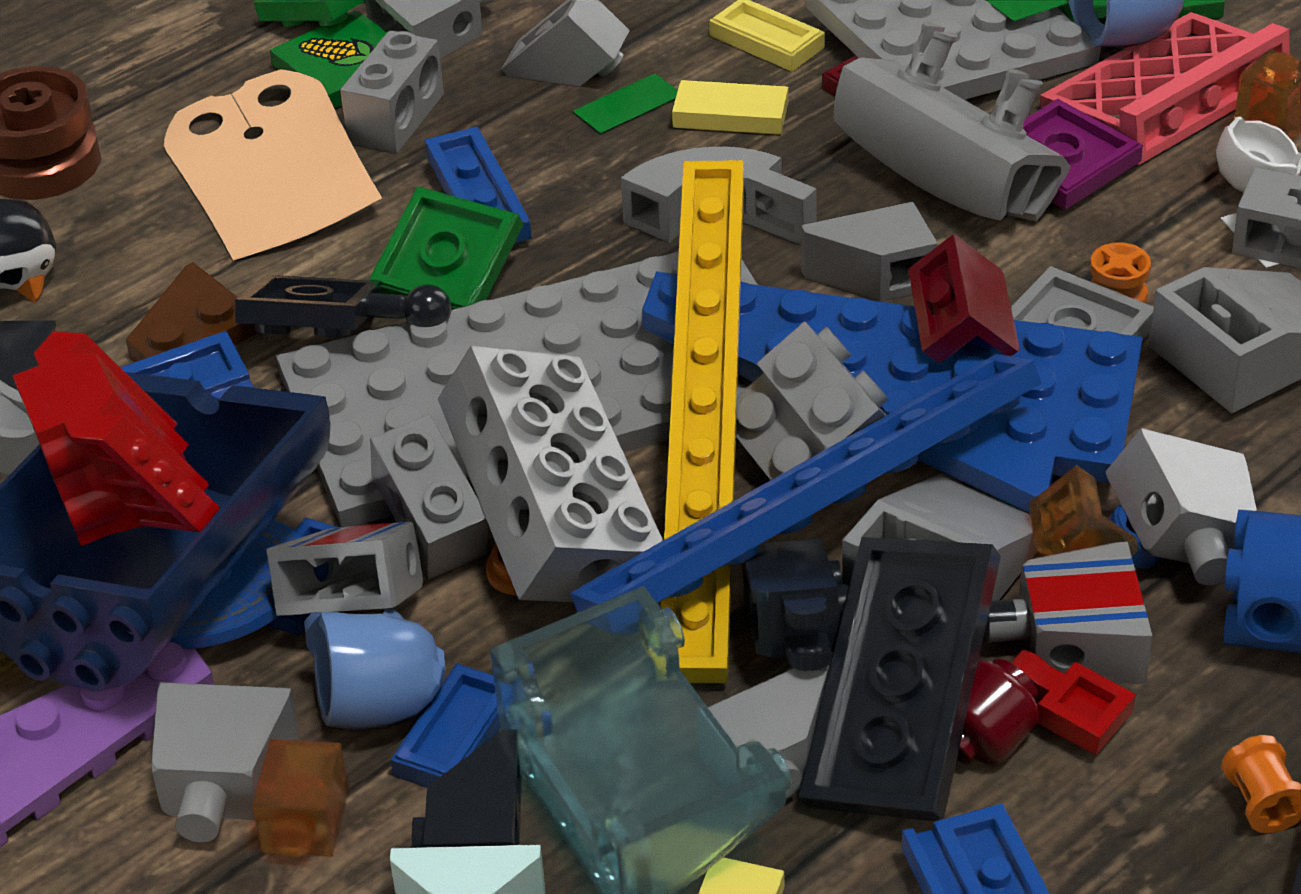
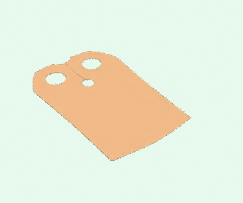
M280 69L245 81L244 85L239 90L233 92L232 95L217 97L211 95L177 111L168 126L164 138V148L201 203L233 261L308 236L382 199L352 146L324 86L317 79L299 72ZM284 85L291 89L290 97L280 105L266 107L258 102L259 94L268 87ZM216 113L223 119L221 126L217 130L205 135H197L189 130L190 123L202 114ZM250 127H261L263 129L262 135L256 139L251 140L244 137L245 131Z

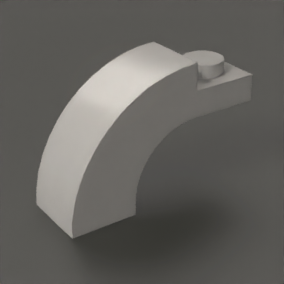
M701 147L680 150L651 159L621 177L623 223L670 243L680 234L683 161L743 160V223L758 227L801 245V225L817 222L816 188L782 175V158L766 152L739 147Z

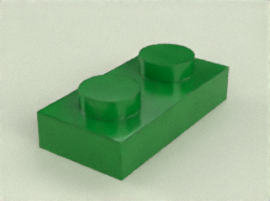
M256 0L253 3L259 21H282L285 27L296 26L307 21H318L320 26H331L348 19V11L366 0Z

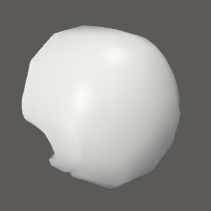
M1241 116L1236 117L1229 126L1224 128L1217 144L1216 158L1220 173L1235 189L1242 192L1245 191L1254 167L1299 175L1301 171V153L1298 152L1295 143L1280 128L1262 121H1245Z

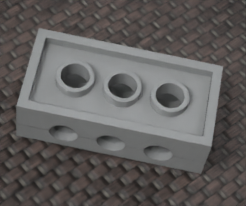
M471 345L437 398L519 600L573 602L570 592L663 541L581 358L563 354Z

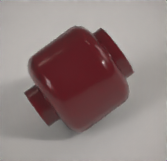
M1001 658L994 659L993 662L978 660L957 760L962 763L969 764L974 758L991 765L1004 762L1038 723L1039 708L1035 702V699L1038 697L1037 688L1022 670L1009 661Z

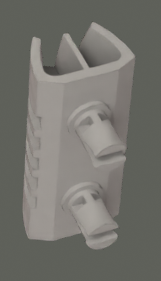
M923 22L921 33L907 67L895 60L864 57L843 66L834 102V122L856 143L893 171L950 204L976 215L999 221L1005 215L1037 221L1057 194L1058 188L1064 182L1071 168L1062 155L1030 138L1023 129L1024 121L1030 112L1038 90L1043 85L1042 81L1029 80L1030 74L1015 69H1008L1005 82L991 115L941 87L942 84L938 81V76L941 68L944 66L951 46L957 38L955 33L944 32L945 28L942 26Z

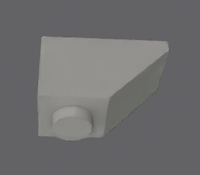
M566 0L516 42L501 70L508 77L581 86L595 74H599L602 78L607 76L620 63L624 56L620 48L630 30L599 0Z
M830 665L821 670L805 672L804 670L794 668L700 711L702 758L745 814L771 802L783 801L796 790L801 789Z

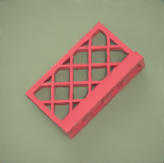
M1190 12L1177 19L1165 34L1139 45L1128 46L1040 95V105L1043 108L1054 100L1060 99L1142 144V160L1136 164L1139 166L1289 79V29L1272 23L1253 34ZM1191 33L1196 34V35H1199V36L1186 37V36L1190 35ZM1135 94H1136V96H1123V97L1102 98V97H1109V96H1122V95H1135ZM1083 98H1096V99H1085V100H1073V99H1083ZM1118 114H1119V115H1120V119H1118V118H1116V117H1113V116H1111V115H1118Z

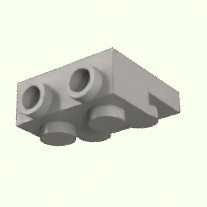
M804 321L756 363L764 373L737 396L736 437L770 480L886 416L880 407L889 398L864 370L856 377L851 374L843 363L852 355L827 326L817 334Z

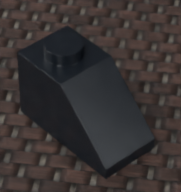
M502 729L427 787L425 817H414L412 820V848L520 845L522 768L517 729Z

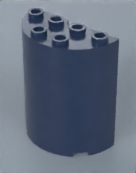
M125 372L177 423L174 430L189 444L183 452L185 459L210 484L204 492L220 509L201 532L142 526L114 533L81 546L39 444L0 484V652L14 660L24 674L37 681H45L49 678L63 684L86 688L91 691H101L103 689L120 687L137 679L306 482L319 462L324 458L329 445L331 425L326 397L232 385L219 399L208 393L200 381Z

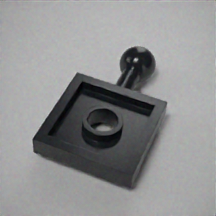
M265 275L235 299V323L255 324V331L258 333L283 334L290 332L291 326L314 328V335L328 338L350 335V330H356L368 317L406 319L410 325L433 327L445 321L447 323L452 311L448 295L444 290L435 285H420L411 290L407 296L381 294V281Z

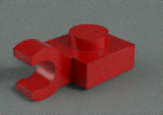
M1022 650L1011 662L1022 670L1037 688L1038 697L1035 699V702L1039 708L1038 724L1095 756L1133 712L1136 698L1135 693L1076 661L1065 673L1056 670L1041 657L1026 650Z

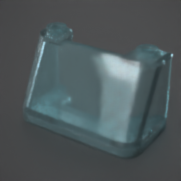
M644 586L490 649L501 730L517 729L523 777L600 894L681 893L785 807L786 790L791 788L790 773L781 754L773 747L766 750L759 741L754 739L737 747L680 671L678 649L685 644L681 625L670 608L666 607L661 610Z

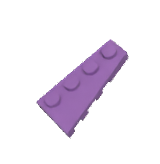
M169 642L148 668L137 679L128 684L101 691H91L86 688L66 685L0 715V847L8 842L6 831L29 815L36 820L42 818L61 804L59 793L88 773L95 779L117 763L115 757L117 752L132 740L138 738L148 741L154 736L157 692L160 682L215 685L211 670L195 648L183 649L180 645Z

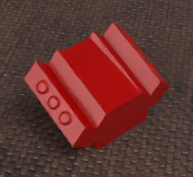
M53 331L33 353L39 366L15 374L13 379L81 546L114 533L142 526L201 532L219 511L220 507L204 492L210 484L187 463L183 452L189 444L174 430L177 423L86 333Z

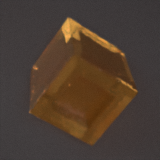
M1077 465L1029 502L1035 547L1037 551L1045 556L1116 542H1128L1131 556L1139 550L1137 538L1102 515L1096 479Z

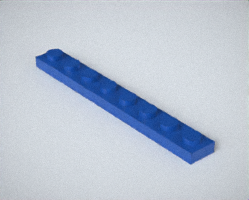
M995 354L570 592L579 617L609 630L627 628L640 622L647 615L646 609L667 597L682 596L696 590L703 584V577L723 565H735L752 558L759 551L758 545L775 535L796 532L806 527L813 520L812 514L832 503H844L859 497L866 491L865 484L882 474L905 470L918 461L919 453L935 444L949 443L962 438L970 431L969 425L982 417L1000 414L1013 409L1021 401L1019 396L1042 384L1034 360Z

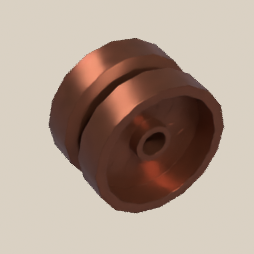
M29 66L8 70L0 74V195L11 199L38 200L59 196L81 186L95 174L101 162L99 144L94 123L91 122L93 118L86 85L74 73L57 67Z

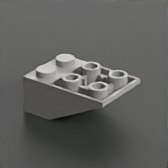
M1210 267L1198 269L1156 289L1150 348L1232 414L1301 379V281L1288 272Z
M941 473L878 499L843 539L842 582L843 584H848V587L850 586L861 537L993 544L1001 559L992 601H999L1020 575L1022 565L1035 556L1055 531L1058 520L1047 515L1045 517L1034 516L959 479Z

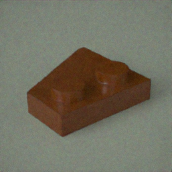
M192 262L184 267L126 339L129 357L134 362L223 331H227L234 346L256 335L258 332L255 331V324L235 323V299L237 296Z

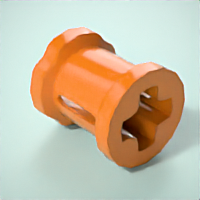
M1258 735L1243 740L1240 744L1228 750L1221 764L1225 777L1234 786L1240 788L1247 802L1245 815L1252 829L1259 833L1268 834L1284 831L1301 821V784L1292 780L1284 765L1287 754L1275 737L1270 735Z

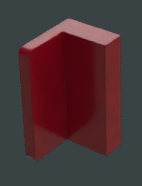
M953 233L908 269L922 352L940 364L977 335L1003 355L1013 356L1020 351L1002 270Z

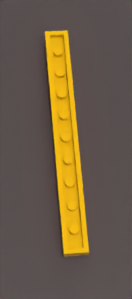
M743 160L683 161L664 540L734 501L744 199ZM723 565L703 577V584L688 594L678 597H667L661 600L658 649L659 683H728L732 565Z

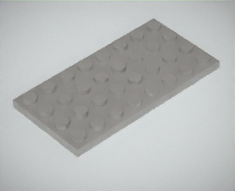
M679 252L659 257H649L640 262L605 271H595L586 276L551 285L537 286L528 291L493 300L479 301L473 305L452 310L448 322L446 323L445 321L437 326L418 327L404 322L377 330L363 331L350 337L319 345H309L299 350L276 355L279 374L286 392L326 397L331 423L330 440L324 458L317 465V470L340 527L357 526L393 516L371 477L370 438L427 414H430L475 493L437 399L471 345L578 356L583 362L623 452L669 440L674 344L642 329V308L656 271L678 274ZM742 260L741 282L758 285ZM738 375L737 396L750 386L753 381Z

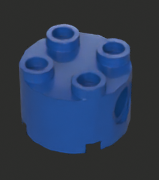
M1238 510L1235 527V549H1229L1225 574V590L1234 591L1233 602L1238 605L1228 604L1224 627L1225 645L1301 653V515Z

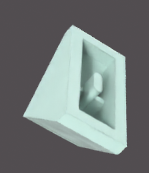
M541 845L391 848L390 864L395 894H546Z

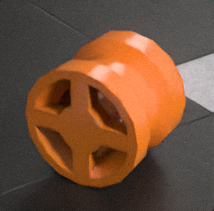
M1124 242L1109 243L1097 248L1090 258V273L1093 277L1090 282L1147 303L1148 288L1145 281H1147L1150 275L1151 260L1145 250Z

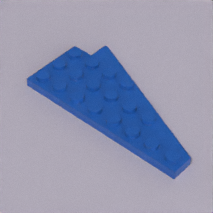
M656 271L642 308V329L674 344L678 274ZM741 282L738 375L753 382L764 373L756 363L804 321L817 334L827 326L852 355L843 363L854 377L864 370L889 398L880 407L886 415L993 355H1003L977 335L939 364L922 352L915 306ZM1014 320L1020 351L1012 357L1034 360L1042 384L1019 396L1021 401L1013 409L1000 414L982 417L969 425L970 431L965 436L953 442L933 445L919 453L918 460L1039 517H1045L1053 475L1110 483L1106 470L1125 448L1143 337L1118 334L1110 331L1102 332L1057 326L1050 323Z

